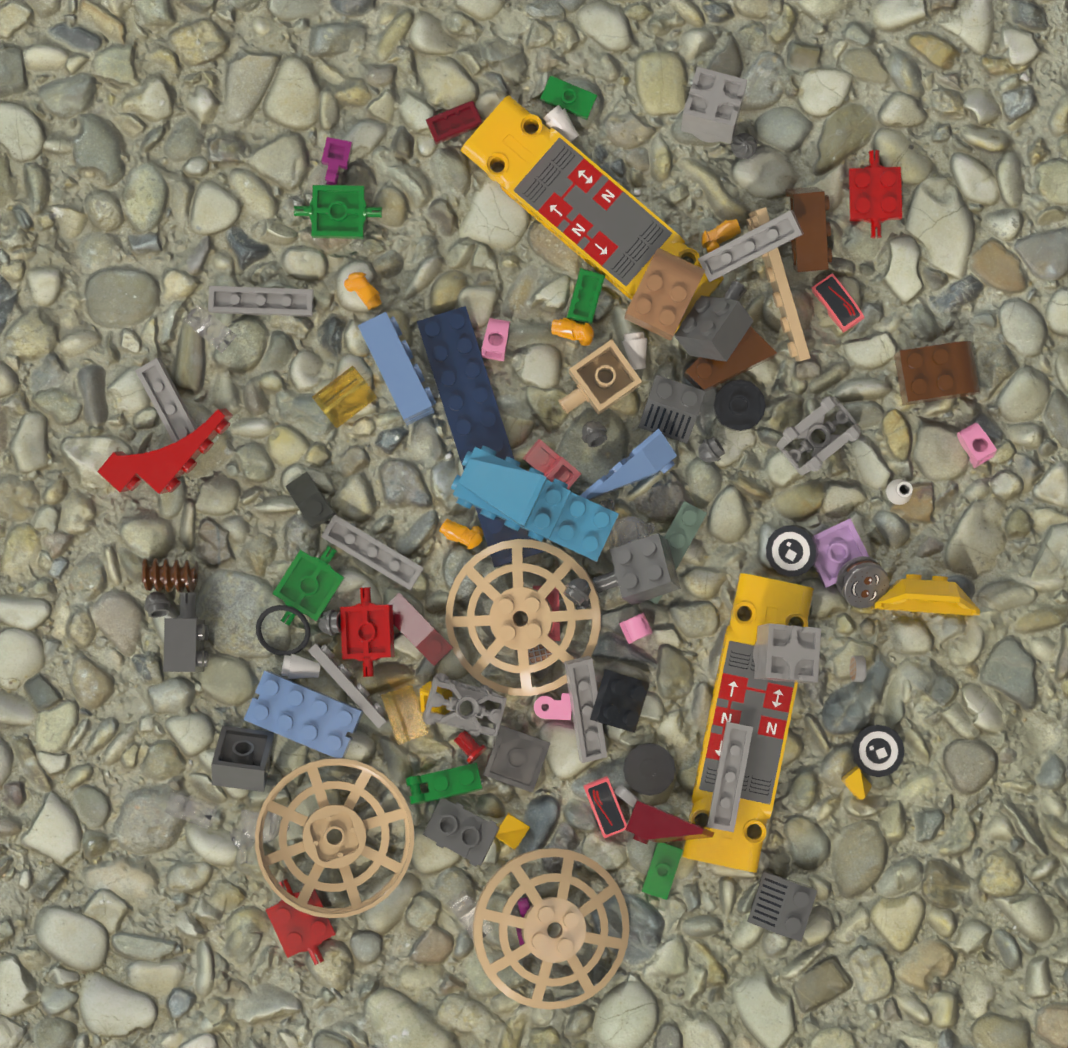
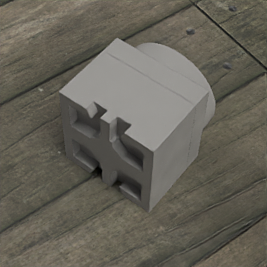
M697 67L684 108L681 131L691 133L696 138L705 142L721 141L731 144L743 104L747 80Z
M771 623L759 625L757 627V641L753 649V660L755 663L754 679L798 683L818 682L821 628Z

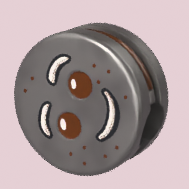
M860 556L849 560L842 566L837 575L836 584L841 595L851 606L868 608L873 606L887 592L889 578L886 571L875 559Z

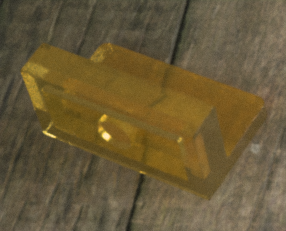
M351 366L312 396V398L332 424L338 428L375 400L377 396L354 366Z
M412 685L381 695L397 745L428 734V729L422 719L423 715Z

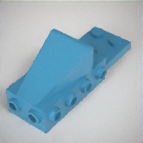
M482 445L481 449L475 447L473 452H467L462 463L465 466L462 476L457 474L451 486V489L455 490L453 496L457 498V504L471 509L473 505L481 509V515L492 520L495 517H499L505 520V526L513 530L525 529L529 531L528 536L542 542L543 539L550 540L597 562L619 515L618 513L567 489L568 484L554 478L553 482L548 481L544 473L530 467L529 471L519 467L520 462L506 456L505 460L496 457L497 452Z

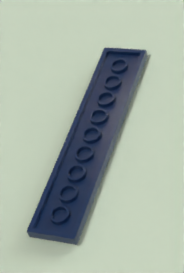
M466 306L416 321L461 464L468 451L473 452L475 447L481 449L482 445L496 451L495 456L505 460L507 456L514 459ZM475 507L488 547L503 541L533 539L528 536L529 531L519 528L518 531L504 525L505 520L499 517H495L494 520L480 514L481 509ZM523 547V559L543 553L544 551ZM512 548L490 554L494 568L512 563Z

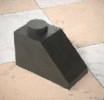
M307 472L285 486L306 520L314 529L332 518L334 514L336 515Z

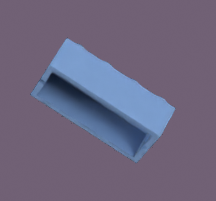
M384 312L358 325L406 425L408 426L434 413L432 406L436 404L429 387L423 388L421 384L425 379L418 364L412 365L410 359L414 357L406 340L400 341L399 339L402 332L395 317L389 318L387 313Z
M264 671L255 693L259 694V698H252L244 720L331 757L345 758L353 739L349 735L346 736L347 732H356L364 712L357 707L273 672Z

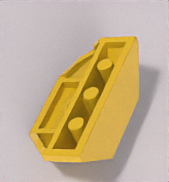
M906 574V579L897 580L871 606V609L968 616L980 615V609L956 582H948V577L932 576V580H922V575Z

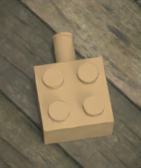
M611 339L569 369V375L576 383V389L561 400H558V403L565 413L569 414L570 411L586 401L600 415L640 387L642 380Z

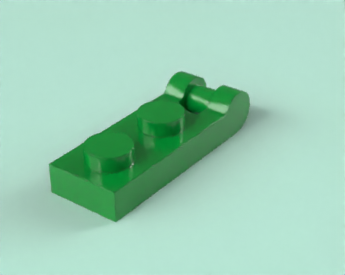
M477 763L405 779L406 785L410 787L411 796H409L411 805L483 790ZM428 783L429 792L422 793L420 785Z

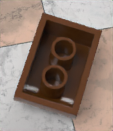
M971 341L900 350L894 355L902 406L980 394Z

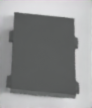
M443 798L440 799L423 835L437 842V846L441 848L446 847L470 860V864L481 866L500 828L494 821L490 820L488 822L464 809L462 804L458 802L454 804Z

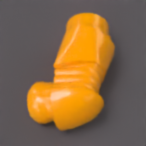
M726 219L713 230L708 232L705 230L702 235V247L709 253L719 248V244L741 234L737 219Z
M354 272L349 274L348 279L344 281L347 291H355L368 310H372L382 304L379 296L380 293L368 282L365 273Z
M567 318L554 319L552 322L551 330L553 335L574 341L579 340V343L583 346H588L593 342L594 330L589 323H585V325L579 324Z
M448 518L439 530L446 539L463 543L468 546L467 549L477 547L483 541L482 537L484 536L481 527L473 526L470 530L468 527L451 521Z

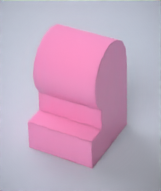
M489 318L482 345V358L504 361L510 321Z
M975 422L957 433L958 440L970 457L969 460L974 468L995 456L996 447L978 423Z
M644 612L619 623L628 645L653 633Z
M562 693L561 700H555L550 696H541L534 703V712L543 719L571 720L572 709L569 693Z

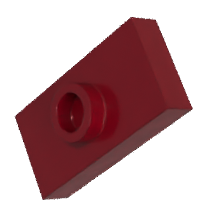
M473 100L426 119L436 145L474 130L483 123Z

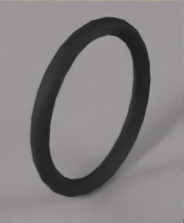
M272 606L261 613L256 623V635L261 645L267 651L279 656H290L291 653H299L306 647L310 639L311 633L308 620L299 610L291 606ZM284 610L297 615L305 627V637L302 643L297 648L288 651H281L271 647L264 640L261 632L262 622L268 614Z

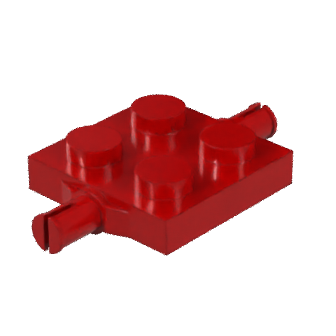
M874 150L868 152L869 166L849 168L850 221L871 223V238L875 239L877 229L878 239L882 238L881 223L888 220H902L901 167H884L880 165V151L875 150L874 160Z
M371 587L360 588L361 603L351 607H340L342 659L363 661V677H373V661L380 658L395 657L393 605L371 603Z
M284 879L283 883L282 881L278 882L283 888L285 885L286 891L298 899L300 892L293 893L288 879ZM314 889L308 904L323 907L316 889ZM282 899L277 904L265 909L287 958L299 952L308 951L314 965L319 964L315 954L320 963L324 961L318 946L324 940L336 935L329 918L313 916L299 911Z

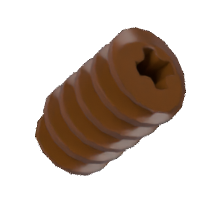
M144 558L142 563V583H144L147 591H151L155 586L156 591L161 592L165 586L167 592H172L174 587H176L177 592L182 593L186 587L188 593H193L198 582V562L196 561L194 567L191 568L189 560H186L184 566L180 567L179 560L175 559L173 567H171L168 559H165L163 565L159 566L157 558H154L152 565H149L148 559Z

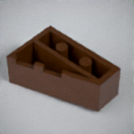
M818 187L785 189L786 197H790V210H793L804 233L791 240L794 270L796 272L829 270L828 263L832 262L831 247H827V237L831 236L830 221H826V211H829L830 208L829 196L825 195V191Z
M750 326L727 362L699 357L685 371L683 376L695 388L708 391L743 372L773 359L777 352Z

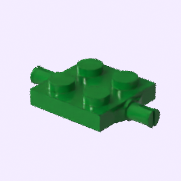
M313 185L310 206L294 205L295 217H310L312 238L364 239V224L367 217L382 218V207H367L364 186Z
M327 545L322 556L317 558L300 550L272 594L283 600L287 606L294 607L302 614L318 622L321 614L325 611L345 577L334 571L329 565L337 551ZM286 611L280 621L290 626L296 615Z

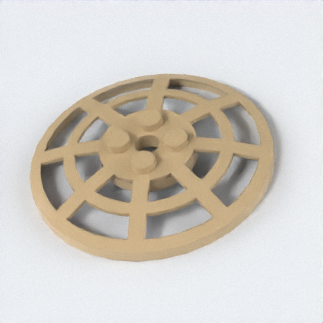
M515 539L487 547L464 565L449 591L446 604V628L450 644L454 647L453 652L472 677L483 685H487L489 688L501 693L515 696H532L547 693L567 683V676L565 674L552 683L532 688L531 672L545 669L558 659L563 663L576 659L566 651L574 636L576 620L592 619L589 642L581 658L586 656L592 657L601 631L602 612L599 596L593 581L587 571L574 557L563 549L547 542H540L534 539ZM523 547L546 551L564 562L554 573L537 565L523 563ZM512 548V564L497 568L486 577H483L474 568L479 561L490 554ZM571 569L579 578L585 579L591 589L589 594L591 609L575 610L574 603L563 594L567 588L561 580ZM523 571L540 575L547 579V581L538 591L530 587H524ZM512 572L513 588L500 593L490 584L499 576ZM467 575L477 587L470 598L467 616L453 617L456 593ZM555 587L564 599L567 608L565 611H552L551 605L546 599ZM484 592L493 601L490 615L475 616L478 599L481 593ZM518 611H523L528 616V622L524 626H520L515 622L514 616ZM568 621L566 634L562 643L558 645L548 636L553 622ZM476 626L491 627L496 639L488 649L484 647L479 639ZM453 627H468L471 640L482 655L474 666L466 660L461 652ZM539 644H542L552 653L551 656L541 662L531 665L529 663L528 649L534 648ZM504 646L517 650L519 665L503 662L495 656ZM489 663L504 671L520 673L522 688H511L497 684L484 677L481 673Z
M325 758L312 761L284 776L272 788L263 802L255 829V851L258 864L272 890L295 909L313 916L325 918H343L360 914L386 899L404 877L410 864L414 847V825L411 812L405 798L396 785L374 767L357 760L345 758ZM341 765L359 769L361 773L355 784L343 781L322 782L318 768ZM308 772L312 784L311 787L298 794L288 807L274 802L277 794L290 781ZM371 775L389 789L397 800L400 809L384 813L379 802L364 789ZM343 789L351 792L344 805L329 804L325 790ZM315 794L319 808L309 817L295 811L303 800ZM360 796L372 806L377 816L361 820L360 816L353 810ZM268 811L282 817L279 828L280 850L265 855L263 849V829ZM404 819L405 846L402 859L398 862L386 856L390 840L388 823ZM289 821L303 826V841L287 846ZM381 826V843L379 851H376L365 845L366 830ZM338 829L341 831L342 838L338 843H330L327 840V833L330 830ZM306 851L308 856L315 862L308 876L296 866L291 858L292 856ZM360 855L373 861L365 872L353 878L349 865ZM284 860L290 872L299 881L304 883L298 899L289 894L278 883L271 873L269 865ZM381 865L395 872L391 880L379 892L361 902L357 886L371 878ZM324 867L331 869L339 868L344 882L325 883L318 881ZM314 889L327 892L346 890L351 906L323 908L310 905L308 901Z
M559 848L536 849L523 853L498 869L487 882L479 896L472 926L473 943L477 958L484 973L491 982L506 996L520 1004L549 1010L580 1004L604 988L616 974L623 961L628 946L630 930L626 902L612 876L589 857L568 849ZM539 858H563L561 874H543L529 879L521 865ZM574 860L594 869L605 879L608 886L596 894L585 882L573 877ZM512 872L520 886L508 898L502 913L486 909L495 888ZM546 882H559L557 897L542 899L535 886ZM570 884L581 889L590 898L589 901L579 908L567 900ZM526 893L533 905L528 909L524 918L510 915L516 902ZM613 895H615L619 903L622 915V938L608 936V918L603 903ZM597 909L600 919V934L586 932L584 917ZM483 920L499 923V941L504 956L491 964L486 956L483 944ZM553 922L559 923L561 928L560 933L556 937H550L547 933L548 926ZM508 926L522 929L524 944L511 951L508 942ZM583 943L598 945L592 958L586 965L582 966L576 953L581 949ZM605 947L619 949L611 969L598 984L593 986L587 973L598 963ZM530 953L542 960L538 976L527 971L519 964L518 960ZM567 960L574 972L561 978H549L553 963ZM511 966L520 976L536 984L532 998L524 997L513 991L501 981L496 973ZM578 980L585 992L578 997L565 1001H542L547 986H563Z

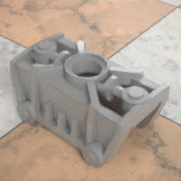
M826 396L822 399L821 406L795 427L786 428L783 433L784 436L776 445L800 475L810 471L814 472L815 470L817 472L822 468L824 460L849 440L855 441L860 437L861 427L836 397ZM837 406L839 411L835 415V420L832 422L827 421L823 424L825 414ZM850 422L853 425L842 435H831L836 431L835 426L838 424ZM814 430L824 432L825 440L823 443L816 444L812 441L811 433ZM794 439H804L800 443L801 447L798 450L792 449L787 452L784 449ZM813 450L812 458L802 467H799L797 463L801 458V454L804 451L809 453Z
M436 673L422 717L425 724L433 725L437 722L467 730V733L474 737L480 736V734L497 736L507 698L494 692L487 685L477 687L448 679L447 674ZM437 686L451 690L456 698L449 697L448 700L444 699L441 694L436 692ZM468 700L472 704V710L469 714L462 715L459 710L460 705L463 701ZM487 700L500 703L497 709H490L489 711L485 710V706L479 704ZM446 705V709L451 712L443 715L432 712L431 708ZM483 716H487L494 723V727L490 728L481 725L476 718L482 719Z

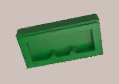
M550 75L540 101L554 107L559 105L562 110L565 108L566 112L588 120L597 95Z
M580 268L567 319L592 325L605 279L604 274Z
M664 842L656 844L641 890L642 892L667 900L683 849Z

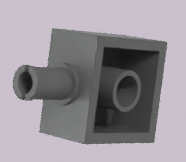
M733 281L723 298L701 295L695 302L693 308L674 335L690 356L727 362L753 323V319L739 302L747 291L743 284Z
M659 533L611 549L614 571L593 577V583L598 593L619 586L622 599L631 605L681 589L669 542Z
M180 593V616H177V618H164L163 672H204V667L208 666L209 655L208 651H204L205 641L209 639V625H205V620L198 619L196 616L197 593Z

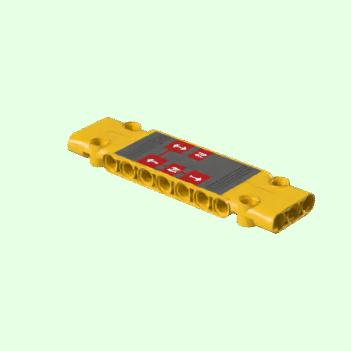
M510 95L500 102L463 145L461 152L484 170L491 180L498 182L500 188L511 199L598 273L604 274L605 279L629 299H633L658 248L679 258L691 257L694 260V265L702 268L698 260L700 258L698 252L693 248H688L678 233L553 128L548 129L538 116L528 112ZM529 124H534L538 130L533 134H529L524 128ZM499 162L505 167L501 172H494L490 168L491 165ZM704 272L677 330L700 296H710L724 280L723 276L709 282Z
M740 573L734 604L731 610L730 624L727 626L692 794L693 805L689 815V822L694 824L695 817L698 814L705 813L709 816L726 722L751 726L753 731L734 832L709 828L706 824L703 828L715 832L713 837L685 840L682 857L757 873L763 840L766 837L767 820L770 819L773 810L798 682L754 679L755 663L753 660V649L757 641V627L768 623L788 625L792 617L800 620L801 627H808V616L814 588ZM741 606L747 607L750 611V617L747 621H741L737 616V611ZM751 824H757L760 828L759 835L755 838L747 836V828Z

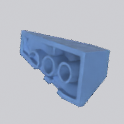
M657 429L633 449L629 457L619 461L606 476H602L580 496L592 500L654 476L659 471L665 474L675 465L673 460L677 455L662 432Z

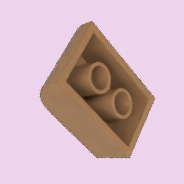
M658 248L625 313L624 319L671 341L703 277L705 269Z

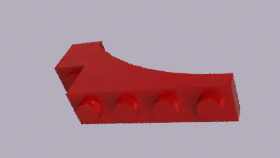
M226 408L217 409L205 423L192 433L175 443L157 450L141 454H125L123 451L113 452L97 472L119 492L135 490L142 482L141 477L158 494L172 493L180 485L181 481L179 479L184 473L188 474L197 465L195 460L201 453H207L214 444L212 440L215 436L223 434L231 424L229 420L233 414Z

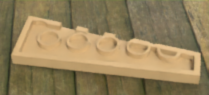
M766 207L748 213L749 219H746L749 232L770 221ZM777 247L761 257L766 267L767 279L771 283L774 292L772 295L775 306L779 308L782 316L780 318L782 330L784 333L787 332L790 341L787 343L789 354L792 358L795 357L796 361H803L809 359L810 355Z

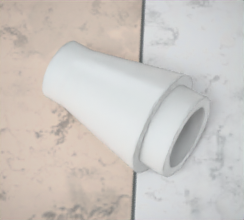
M558 105L543 117L546 121L545 125L549 129H555L570 143L579 136L565 108L562 110Z
M644 332L624 334V341L622 343L630 365L634 370L646 368L647 338H645Z
M896 479L889 483L886 494L892 503L902 505L911 499L913 488L907 481ZM900 487L905 488L906 492L904 494L900 492Z
M292 653L291 656L284 655L281 676H286L287 679L319 677V662H314Z

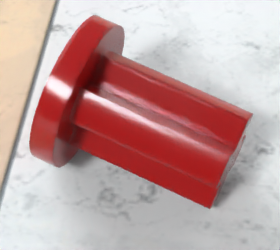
M465 730L454 739V742L468 756L466 761L469 764L475 761L487 748L484 744L479 746Z

